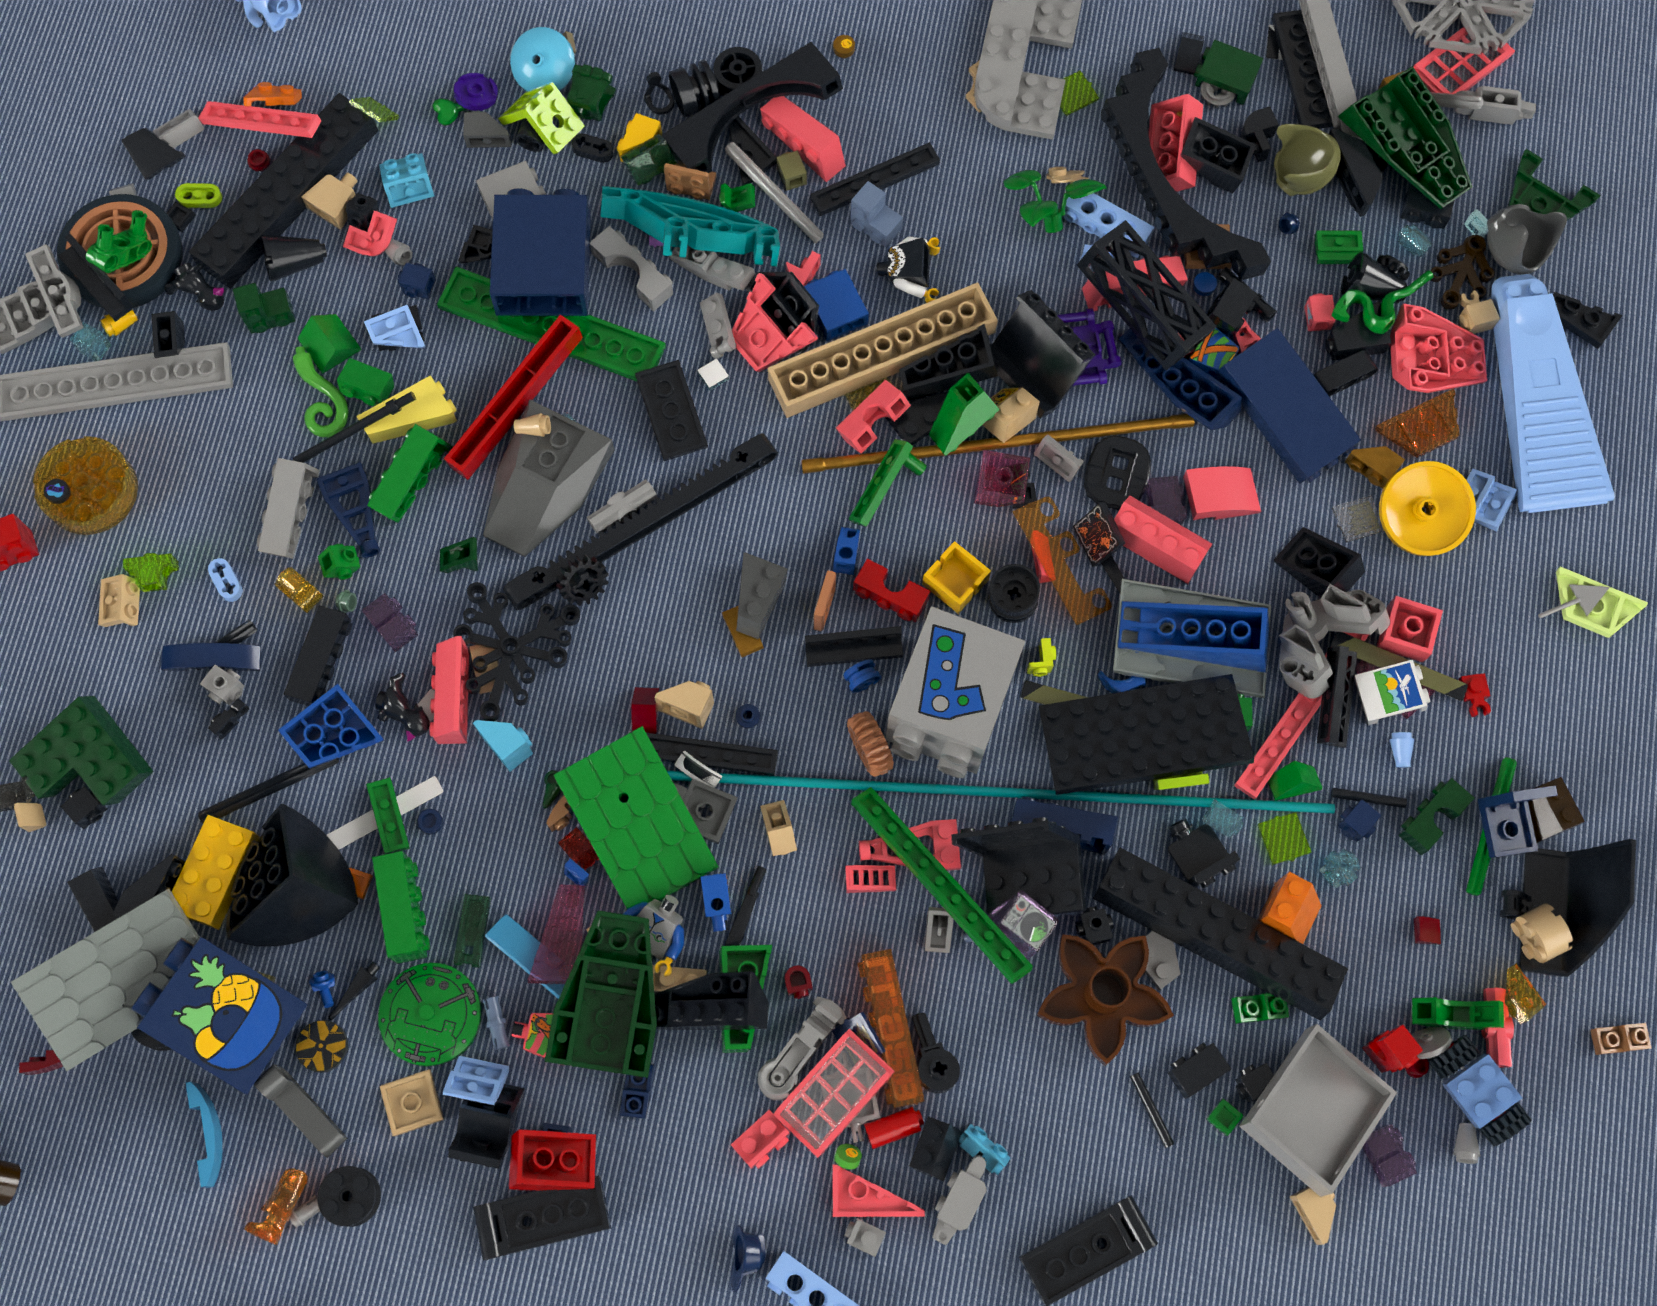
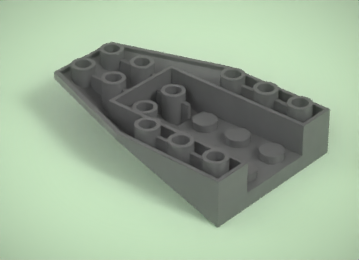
M529 400L521 419L540 413L548 415L551 422L550 434H545L544 437L516 434L514 432L497 469L483 533L485 538L523 557H526L582 507L615 451L612 439L532 400Z

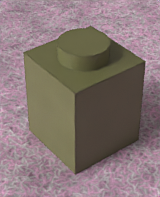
M798 150L785 152L777 157V170L786 191L807 185V172Z

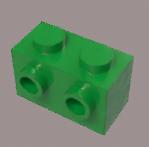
M352 358L348 359L337 378L339 391L349 398L355 397L370 406H376L387 400L394 388L391 373Z

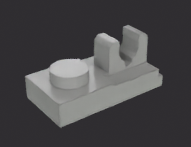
M1048 434L1042 439L1034 452L1036 457L1069 483L1073 480L1084 462L1082 459L1076 458L1072 451H1067L1065 447Z

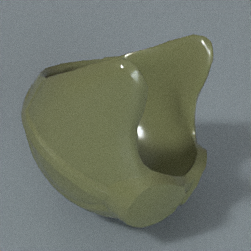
M1282 124L1278 127L1277 135L1282 141V149L1275 156L1274 169L1277 176L1276 182L1279 187L1291 197L1297 194H1311L1326 186L1333 179L1340 163V148L1337 141L1326 132L1308 125Z

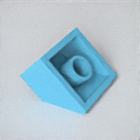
M482 720L473 722L480 736L510 772L533 754L530 746L533 744L521 727L516 729L512 723Z

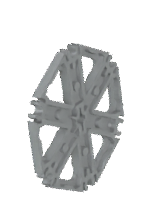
M1391 0L1410 35L1416 32L1414 39H1417L1419 36H1425L1423 44L1428 45L1430 43L1429 47L1481 55V52L1486 54L1488 46H1491L1494 51H1497L1498 47L1501 49L1530 20L1534 0ZM1407 2L1436 5L1437 7L1422 21L1415 22L1405 4ZM1486 13L1509 16L1513 18L1514 23L1503 34H1499L1495 31ZM1459 18L1472 41L1470 43L1447 41L1441 35Z

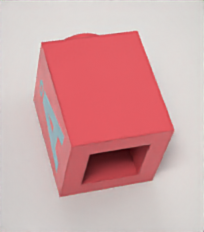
M1321 293L1310 296L1304 306L1308 331L1331 330L1336 321L1331 316L1334 309L1333 296Z

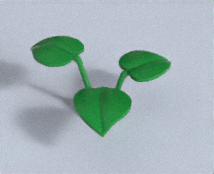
M1035 170L1019 171L1009 176L1003 182L1004 186L1010 190L1023 189L1029 185L1033 187L1038 201H1030L1020 207V214L1032 227L1044 219L1045 231L1047 233H1056L1063 229L1061 216L1066 215L1065 206L1069 197L1072 199L1082 198L1097 191L1107 189L1106 185L1092 179L1074 181L1065 187L1066 193L1063 195L1061 209H1058L1056 202L1042 200L1035 183L1041 179V174Z

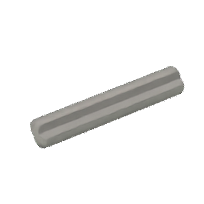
M1430 92L1440 107L1480 110L1484 104L1481 96Z

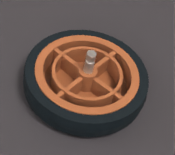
M130 194L109 195L86 204L68 220L58 240L57 260L61 272L73 279L79 287L82 299L103 308L58 257V255L71 247L65 236L70 233L87 252L89 247L97 241L99 225L107 224L110 228L112 227L114 229L113 235L130 228L131 214L135 210L143 211V214H147L145 231L147 232V239L152 242V248L144 258L106 274L124 293L134 308L157 298L166 290L164 285L171 283L176 278L174 270L181 266L183 257L182 241L172 219L154 202Z

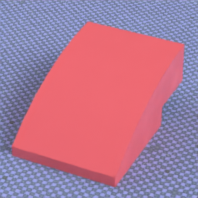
M1221 466L1186 470L1183 478L1193 520L1210 517L1218 520L1261 512L1251 468Z

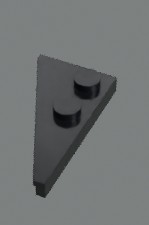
M739 116L728 125L732 142L764 173L777 163V157ZM739 167L743 185L752 183L753 180Z

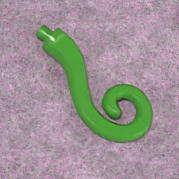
M296 347V355L293 356V362L297 373L306 383L327 395L333 401L336 408L334 421L328 425L321 426L315 421L316 414L323 413L327 418H331L333 415L332 408L324 402H316L310 405L305 412V424L314 435L329 438L343 430L347 423V401L332 383L316 372L311 354L305 352V347Z

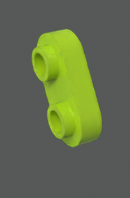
M185 183L180 185L175 191L177 201L186 208H214L221 203L223 198L221 191L214 184Z

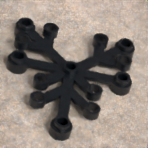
M474 582L467 588L468 599L478 604L482 612H477L474 608H467L463 612L464 621L467 624L479 622L491 625L499 639L474 634L472 628L466 624L455 627L453 636L467 635L468 638L464 639L466 645L472 643L496 649L484 656L475 657L473 668L476 672L482 673L487 670L489 664L501 659L500 665L476 678H469L466 681L468 693L477 694L483 685L495 680L489 701H485L480 706V715L484 721H496L500 716L498 703L505 681L511 689L514 702L517 705L523 706L529 699L527 691L521 688L510 670L512 660L520 671L521 681L525 684H530L535 680V672L527 665L522 656L547 661L554 668L564 667L568 659L567 652L562 647L571 644V634L567 630L557 631L556 629L564 625H576L580 620V610L575 605H566L561 610V616L550 621L555 615L554 607L551 604H543L540 608V619L537 628L517 638L508 635L500 622L502 610L508 605L507 595L502 592L495 594L492 608L486 599L487 590L485 585L480 582ZM475 593L482 594L480 597L473 596ZM499 598H503L505 600L503 603L497 602ZM546 609L552 611L550 614L543 613V611ZM468 614L475 615L472 619L466 617ZM568 615H573L575 618L569 620L566 617ZM567 636L569 639L562 641L560 637ZM542 637L555 640L562 647H554L550 651H545L526 645ZM508 646L515 647L513 651H508L506 648ZM560 657L562 658V661L555 662L554 658ZM478 662L485 663L482 667L476 666ZM525 673L532 674L530 678L523 677ZM472 683H476L478 685L475 689H471L469 687V685ZM522 694L525 696V698L523 700H518L517 696ZM488 711L495 712L493 716L486 715Z

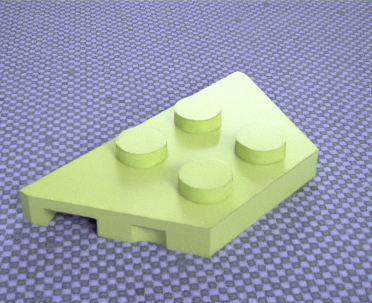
M1559 567L1556 571L1561 605L1576 599L1569 586L1570 584L1609 587L1563 567ZM1610 587L1588 616H1586L1579 603L1562 609V616L1568 622L1609 638L1644 609L1648 602Z

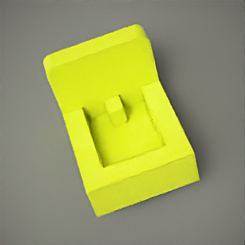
M1042 638L1038 646L1040 662L1029 663L1027 674L1041 677L1051 673L1054 666L1053 660H1056V647L1051 646V638Z

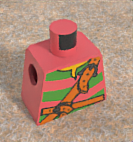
M531 1013L529 1024L515 1021L512 1028V1037L525 1039L523 1044L525 1051L545 1058L553 1013Z

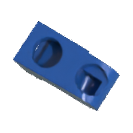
M841 527L834 557L833 572L854 575L860 536L859 529Z

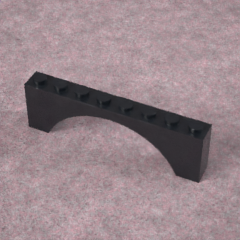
M810 42L733 91L725 94L717 101L706 106L693 116L688 117L677 126L669 129L662 134L668 151L681 167L710 173L712 172V156L716 143L725 128L738 115L760 102L780 96L804 95L825 101L843 89L840 75L816 46Z

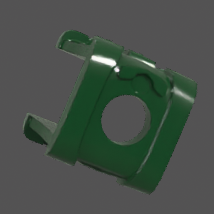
M574 65L572 85L567 102L577 116L586 120L593 119L599 122L602 120L604 110L616 92V88L609 85L613 79L610 73L597 67L593 68L590 65Z

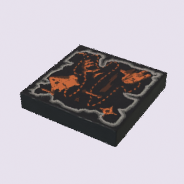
M1105 502L1098 503L1073 525L1092 567L1099 566L1125 544Z

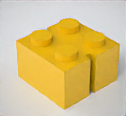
M954 541L940 556V561L937 560L923 575L922 585L959 614L972 600L973 594L976 595L989 581L991 570Z

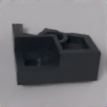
M147 128L140 129L121 140L145 179L153 178L166 167H172L186 157L182 151L175 150L169 146L167 141L159 139L155 133Z

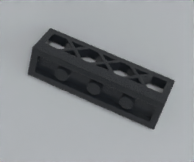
M70 233L66 235L65 239L71 247L58 255V257L115 322L134 309L133 305L104 271L86 260L87 252Z
M901 626L806 635L807 667L862 662L869 659L903 658Z
M1335 646L1327 649L1326 659L1333 674L1327 679L1329 688L1322 694L1317 736L1318 744L1346 748L1357 658V652L1349 651V647Z

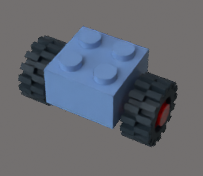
M1463 1035L1456 1041L1454 1040L1445 1052L1432 1057L1428 1062L1441 1079L1458 1070L1457 1073L1444 1081L1442 1085L1473 1126L1479 1128L1491 1145L1495 1147L1518 1134L1520 1130L1530 1124L1532 1119L1518 1103L1522 1096L1489 1054H1482L1467 1065L1469 1061L1479 1054V1051L1468 1036Z

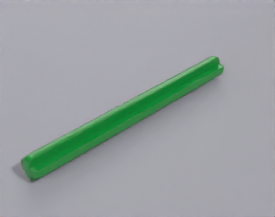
M1505 757L1502 760L1492 796L1509 792L1517 765L1515 759ZM1484 828L1466 888V892L1474 896L1481 894L1491 859L1488 853Z

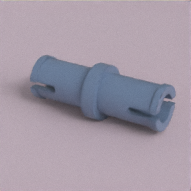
M499 996L482 1000L488 1020L486 1027L490 1028L493 1049L499 1050L510 1047L505 1028L507 1021L502 1015Z

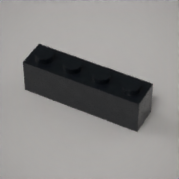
M318 606L284 691V695L289 701L310 706L326 693V684L328 680L332 679L335 672L334 664L336 659L342 655L345 636H348L352 629L351 619L346 613Z

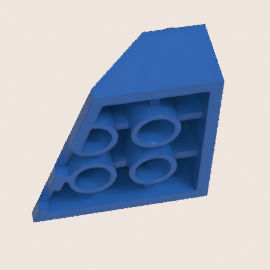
M338 684L278 730L309 769L385 741Z

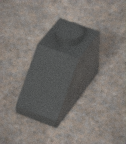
M464 112L463 137L467 148L511 147L508 131L487 112Z

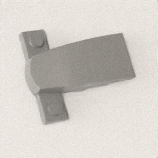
M47 244L25 253L36 281L17 287L18 292L0 299L1 354L21 346L54 326L62 338L84 328L76 310L81 305L79 287L73 279L59 270L51 248Z

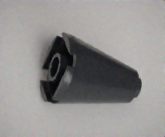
M271 235L261 236L262 251L265 256V266L270 281H277L323 262V257H327L325 244H320L319 239Z
M1359 252L1353 257L1347 267L1351 270L1348 277L1343 276L1340 292L1344 295L1348 290L1356 289L1366 293L1371 300L1382 302L1387 294L1407 287V283L1366 253ZM1405 298L1395 301L1394 304L1404 301Z

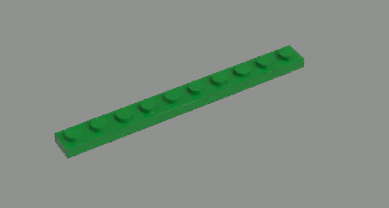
M872 787L852 799L851 805L1011 984H1014L1032 971L1033 965Z

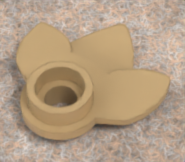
M1066 167L1049 168V173L1046 174V178L1055 184L1089 179V177L1081 176L1085 171H1066Z

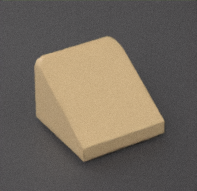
M14 804L20 828L31 832L46 826L41 804Z

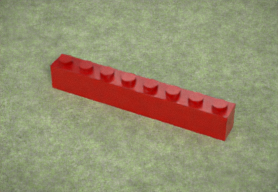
M560 314L445 456L444 460L451 469L465 479H470L511 428L514 421L524 412L529 400H533L581 341L583 336L578 326Z

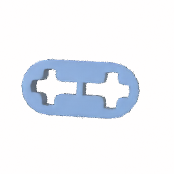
M222 558L211 561L208 566V572L219 594L228 602L237 601L241 597L243 589L234 570ZM219 566L223 567L224 577H221L218 573L217 568ZM228 582L233 587L232 594H229L227 592L228 588L226 586V583Z

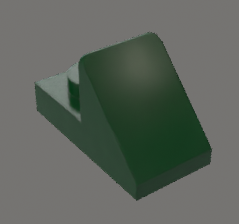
M471 537L441 548L440 572L450 573L461 568L478 571L477 538Z

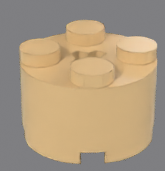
M1542 904L1517 917L1515 922L1511 923L1513 932L1520 938L1523 944L1522 951L1529 960L1534 958L1540 963H1545L1572 949V946H1569V943L1573 941L1572 935L1561 915L1555 916L1551 912L1554 908L1549 904Z

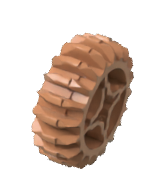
M868 711L859 712L849 718L847 727L850 737L867 771L874 777L888 773L889 770L893 769L894 761L888 743L877 721Z

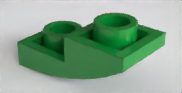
M1270 993L1231 998L1236 1024L1289 1018L1287 1003Z

